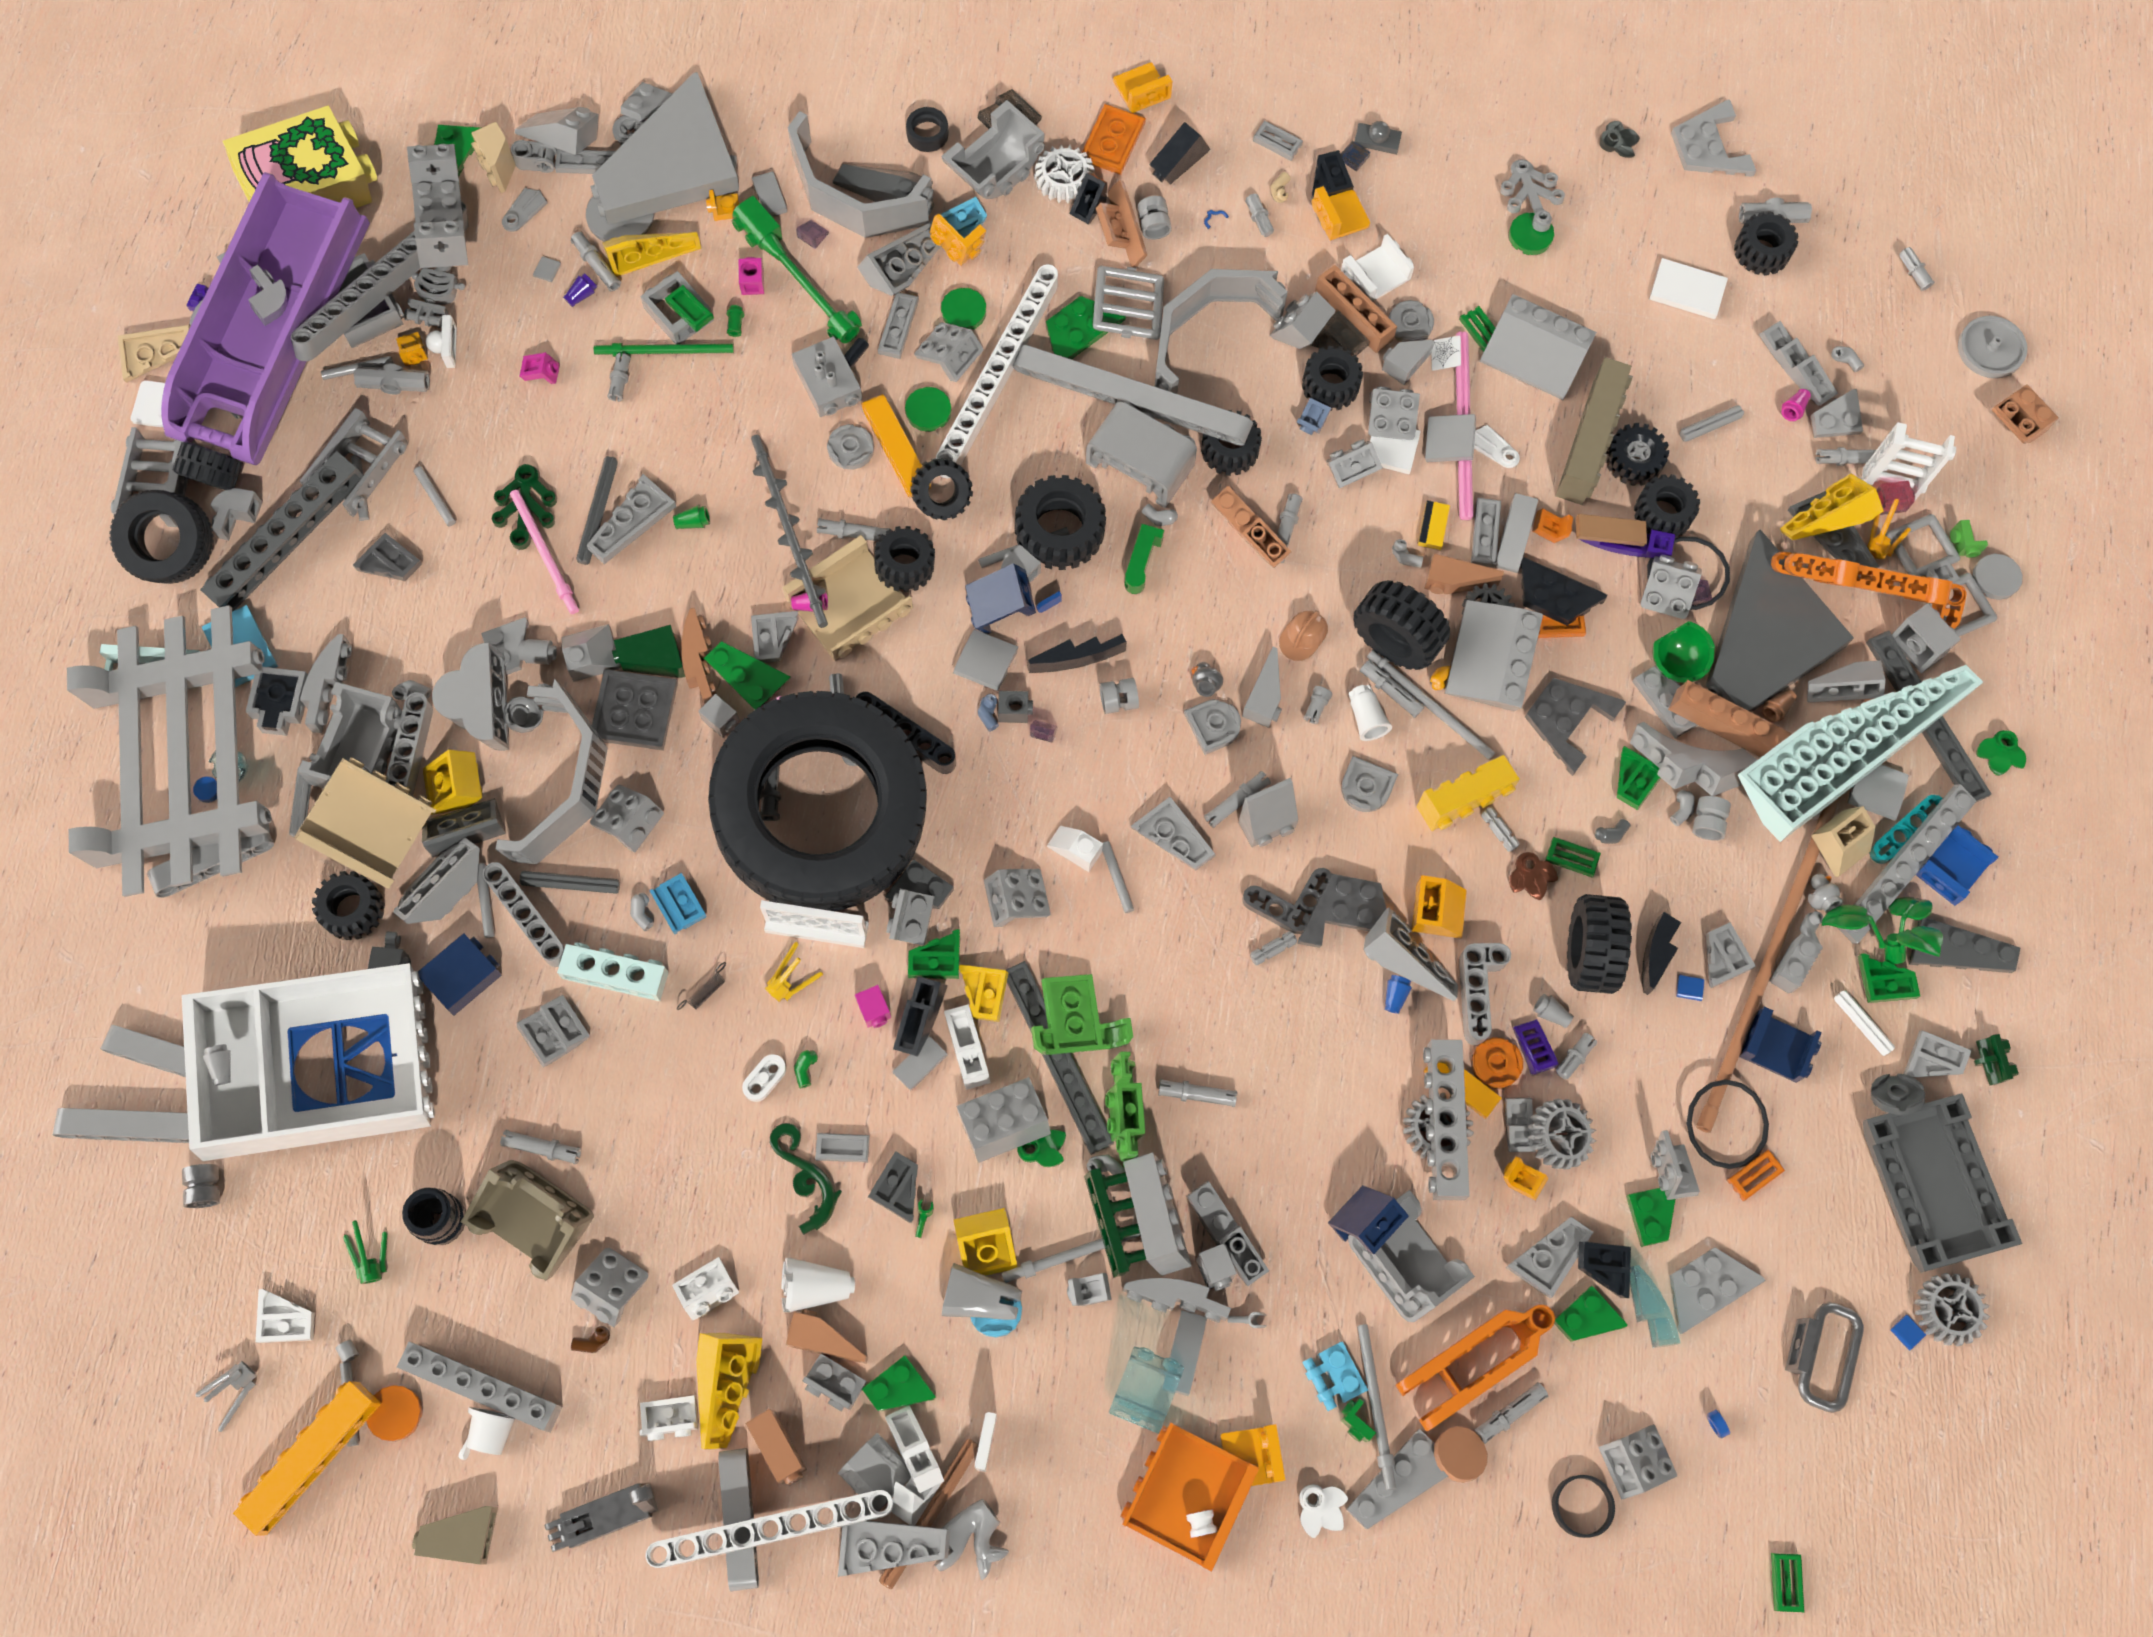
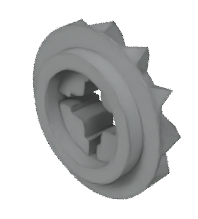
M626 115L621 116L615 121L612 128L615 140H618L623 145L633 134L631 132L628 135L627 130L631 131L634 128L636 131L646 120L638 121Z

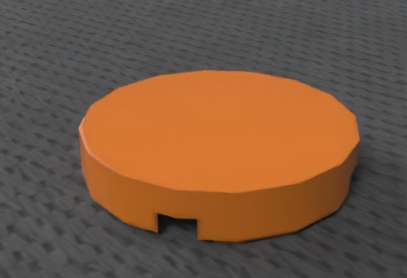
M1492 1037L1487 1039L1475 1049L1471 1058L1475 1077L1486 1086L1494 1089H1503L1511 1086L1519 1078L1523 1070V1057L1519 1048L1504 1038Z
M392 1385L382 1388L373 1395L382 1403L366 1421L373 1435L381 1440L396 1442L406 1439L415 1432L423 1410L421 1400L414 1391L404 1386Z

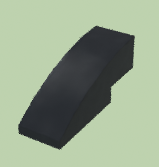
M1665 912L1657 918L1645 947L1642 984L1643 993L1646 995L1655 989L1678 950V947L1671 944L1670 941L1682 922Z
M918 976L911 1001L907 1000L893 1050L914 1056L919 1055L935 1023L948 985Z

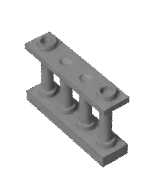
M357 408L352 411L300 480V483L304 485L308 477L315 473L324 464L325 460L336 451L343 457L348 453H352L371 463L372 465L352 492L343 500V506L352 517L364 507L365 500L368 499L397 458L405 452L408 445L407 440L399 430L390 438L369 427L370 422L365 414ZM364 434L385 445L378 456L355 445L361 435Z
M131 427L130 436L126 438L127 449L115 500L111 502V513L113 515L116 514V510L120 508L119 506L132 496L133 491L164 490L185 496L189 478L176 474L172 470L182 441L176 439L174 442L146 440L136 427ZM143 449L174 451L173 458L169 463L140 461ZM138 470L169 472L168 480L164 484L135 482ZM166 514L159 515L168 527H178L171 516Z

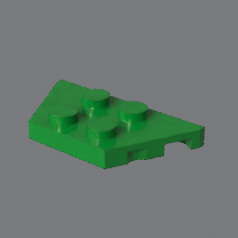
M1080 296L1046 321V330L1054 354L1072 360L1108 333L1093 328L1095 301ZM1103 312L1102 322L1121 324L1126 320V316Z

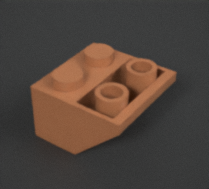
M2028 384L1992 408V411L2023 444L2031 443L2047 432L2059 418Z

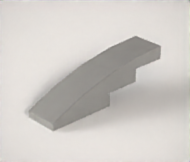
M1781 321L1759 334L1784 371L1800 389H1807L1810 392V399L1818 406L1838 394L1815 355L1809 357L1798 338L1792 340Z

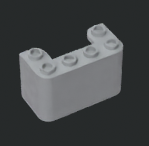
M1119 401L1086 447V464L1095 469L1100 463H1102V467L1105 469L1108 465L1147 486L1146 492L1150 494L1153 491L1158 497L1156 503L1166 508L1193 469L1197 447L1194 439L1190 436L1176 432L1170 425L1160 423L1149 413H1142L1127 401Z
M335 682L331 694L337 696L336 705L332 704L330 707L333 716L317 754L311 753L309 758L312 761L302 760L298 773L310 785L325 788L342 758L349 761L353 757L365 764L362 769L372 774L376 770L384 774L387 768L388 756L393 751L402 715V710L390 696Z

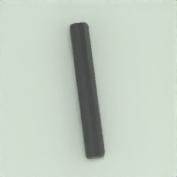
M522 871L520 874V883L523 886L614 894L619 893L620 890L618 879Z

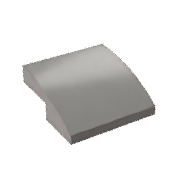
M974 629L958 659L953 674L998 691L1007 676L1009 666L1017 654L1018 646Z
M1880 765L1850 788L1848 803L1857 807L1864 806L1867 811L1895 821L1903 802L1909 775Z
M563 995L540 1006V1011L517 1022L518 1030L543 1068L575 1049L590 1036Z

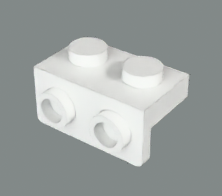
M695 1395L640 1403L642 1424L640 1436L647 1437L648 1441L664 1439V1434L675 1433V1437L691 1436V1430H698Z

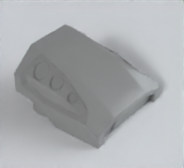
M878 1433L867 1441L838 1472L858 1495L876 1490H884L893 1497L895 1482L897 1481L904 1486L911 1478L904 1460ZM879 1495L874 1499L873 1507L876 1511L880 1512L888 1503L887 1497Z

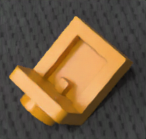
M1517 1156L1504 1169V1180L1508 1187L1535 1201L1548 1181L1546 1174L1525 1165L1522 1159Z

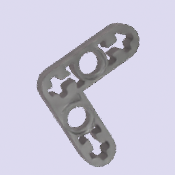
M1325 868L1316 869L1311 874L1295 905L1259 886H1250L1244 891L1243 904L1247 909L1276 925L1292 931L1294 934H1302L1310 917L1308 914L1312 915L1316 905L1314 907L1306 906L1303 903V898L1307 895H1312L1318 901L1326 883H1322L1319 891L1314 890L1318 882L1317 878L1323 875L1326 877L1325 882L1327 883L1332 873ZM1254 893H1257L1258 900L1262 901L1263 903L1265 902L1266 898L1269 899L1265 906V910L1261 909L1263 903L1257 900L1254 903H1251L1250 896H1248V894L1252 896L1254 895ZM1273 904H1278L1283 908V913L1280 916H1274L1270 913L1269 907ZM1301 911L1305 912L1306 914L1302 920L1304 925L1300 924L1298 927H1295L1293 919H1297Z

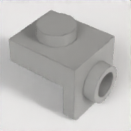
M1107 1273L1079 1279H1068L1067 1295L1073 1306H1088L1112 1300Z

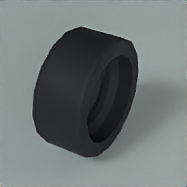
M922 107L913 111L906 122L908 142L913 148L921 152H933L942 148L947 142L949 135L946 116L934 107ZM933 122L940 127V132L935 136L922 137L916 134L914 129L920 123Z

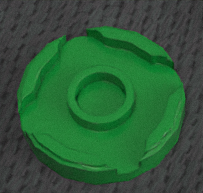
M1524 213L1517 216L1513 220L1508 232L1509 241L1516 250L1523 251V254L1526 255L1544 253L1551 245L1555 236L1552 224L1544 232H1539L1533 228L1532 222L1535 213Z
M958 288L952 290L945 295L941 303L942 318L947 324L974 330L986 318V302L983 296L973 289Z
M919 388L911 393L906 400V417L909 423L920 431H936L937 428L945 426L951 417L950 400L943 391L937 388Z

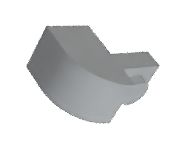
M256 265L250 269V274L262 291L248 300L251 309L266 326L284 313L287 307V294L281 279L275 282L267 270L262 271Z
M232 488L231 490L219 493L213 499L210 506L217 515L212 519V529L220 539L229 541L236 520L256 522L262 501L255 491Z

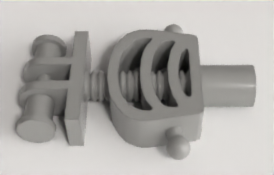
M452 266L436 267L435 270L423 268L419 275L415 273L411 276L415 280L414 287L419 297L425 302L409 298L407 303L410 309L407 308L404 312V319L406 321L413 320L419 325L424 321L425 326L435 325L438 328H442V315H448L445 306L441 305L453 302L457 289H465V285L463 283L458 284L455 275L450 274Z

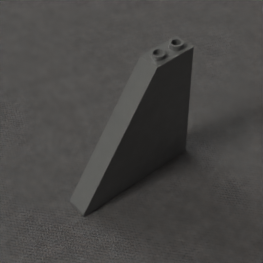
M1761 529L1756 532L1749 543L1706 683L1709 691L1749 712H1753L1766 701L1840 652L1854 639L1851 633L1802 577L1778 573L1772 569L1771 559L1780 551ZM1785 558L1779 560V564L1782 565V568L1784 566Z

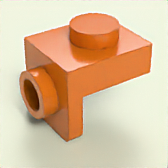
M1542 508L1536 512L1532 532L1556 543L1569 537L1571 534L1573 516L1567 515L1560 518Z

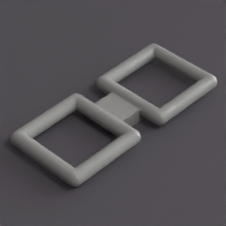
M1929 514L1886 533L1892 545L1908 527L1911 528L1910 532L1927 525L1931 527L1948 556L1917 569L1901 543L1894 551L1910 575L1949 580L1959 585L1966 584L1985 616L1956 627L1954 630L1959 637L1997 620L1996 613L1970 573L1958 576L1952 567V564L1960 560V555L1935 515Z

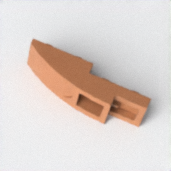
M1229 485L1211 501L1212 505L1225 517L1237 533L1273 568L1292 553Z
M691 608L686 617L682 634V663L689 688L699 687L704 704H706L715 694L717 695L713 681L708 682L706 675L710 674L707 661L704 659L713 648L709 636L704 637L702 630L706 629L702 615L697 616L695 608Z

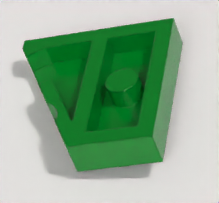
M1624 746L1621 752L1616 798L1639 810L1660 781L1661 777L1657 775L1660 768L1650 760Z
M960 929L952 931V934L941 939L931 940L925 946H918L909 950L908 978H918L919 976L931 979H959Z
M1660 1188L1627 1195L1626 1198L1640 1246L1645 1247L1669 1241L1676 1199L1667 1200L1665 1191H1661Z
M1593 1286L1585 1290L1558 1315L1554 1323L1570 1342L1623 1329L1628 1325Z
M905 1355L862 1388L878 1412L932 1401L936 1398Z

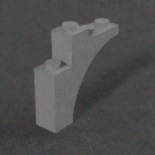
M1645 722L1637 724L1630 741L1631 745L1660 768L1657 775L1672 788L1677 789L1696 782L1711 796L1741 786L1742 783L1738 775L1757 761L1756 758L1743 748L1717 751L1686 745L1663 735Z

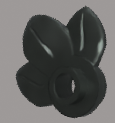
M1613 121L1606 126V131L1601 134L1599 144L1607 152L1616 151L1622 157L1632 158L1635 156L1632 146L1638 143L1640 137L1634 130L1624 129L1622 122Z

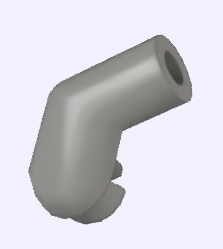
M1147 504L1142 509V513L1156 526L1171 525L1178 518L1177 512L1173 509L1157 511L1150 504Z
M1402 539L1396 540L1392 546V552L1399 563L1421 568L1423 556L1410 554L1406 548L1407 542Z
M1681 790L1677 793L1676 798L1680 803V809L1670 817L1671 822L1675 826L1681 825L1694 813L1695 798L1690 791Z
M1818 911L1808 913L1800 926L1802 934L1819 944L1820 942L1815 932L1824 918L1823 915Z

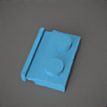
M682 873L660 884L656 889L649 890L674 935L678 931L686 929L707 917Z

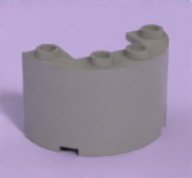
M1008 100L991 113L992 127L966 150L957 142L941 156L943 162L985 199H994L1001 195H1008L1017 183L1024 181L1029 176L1030 168L1045 147L1043 143L1044 132Z
M365 253L354 257L338 294L374 265L375 261H369ZM392 293L384 297L382 302L344 333L351 348L404 325L401 320L404 318V314Z

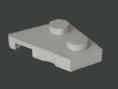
M1857 389L1849 391L1811 415L1814 438L1858 435L1863 432Z
M798 611L751 616L755 659L763 663L781 660L799 619Z
M1731 922L1706 934L1709 986L1711 988L1756 967Z

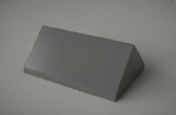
M495 798L427 820L422 827V843L432 857H436L451 846L459 844L463 838L476 844L506 834Z

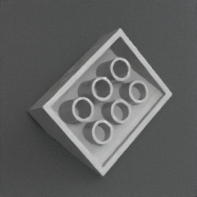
M1512 294L1479 362L1564 400L1597 332Z
M1467 600L1444 694L1510 711L1522 708L1543 614L1517 607Z

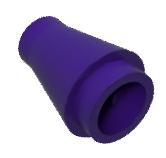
M585 273L581 277L578 275L563 298L571 307H574L582 300L594 294L597 285Z

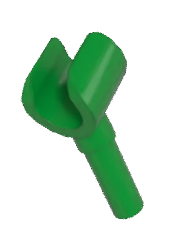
M923 1199L918 1203L920 1217L915 1237L918 1238L922 1237L927 1217L933 1214L934 1204L931 1202L929 1210H922Z

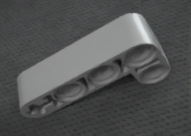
M1469 944L1459 957L1464 1037L1469 1044L1478 1046L1486 1041L1491 1034L1488 972L1501 971L1510 961L1511 951L1505 944ZM1467 953L1475 954L1478 962H1471L1467 958ZM1492 953L1500 954L1503 962L1495 961ZM1469 978H1476L1480 986H1472L1469 983ZM1477 1002L1482 1010L1480 1012L1474 1011L1470 1003ZM1476 1026L1478 1032H1482L1481 1036H1478V1033L1473 1031Z

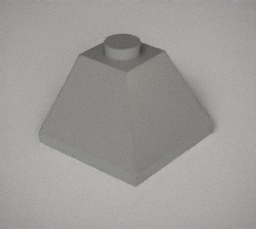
M609 624L561 637L562 651L567 670L573 682L604 674V669L613 671L621 669L620 663L616 664L613 658L612 650L616 648Z

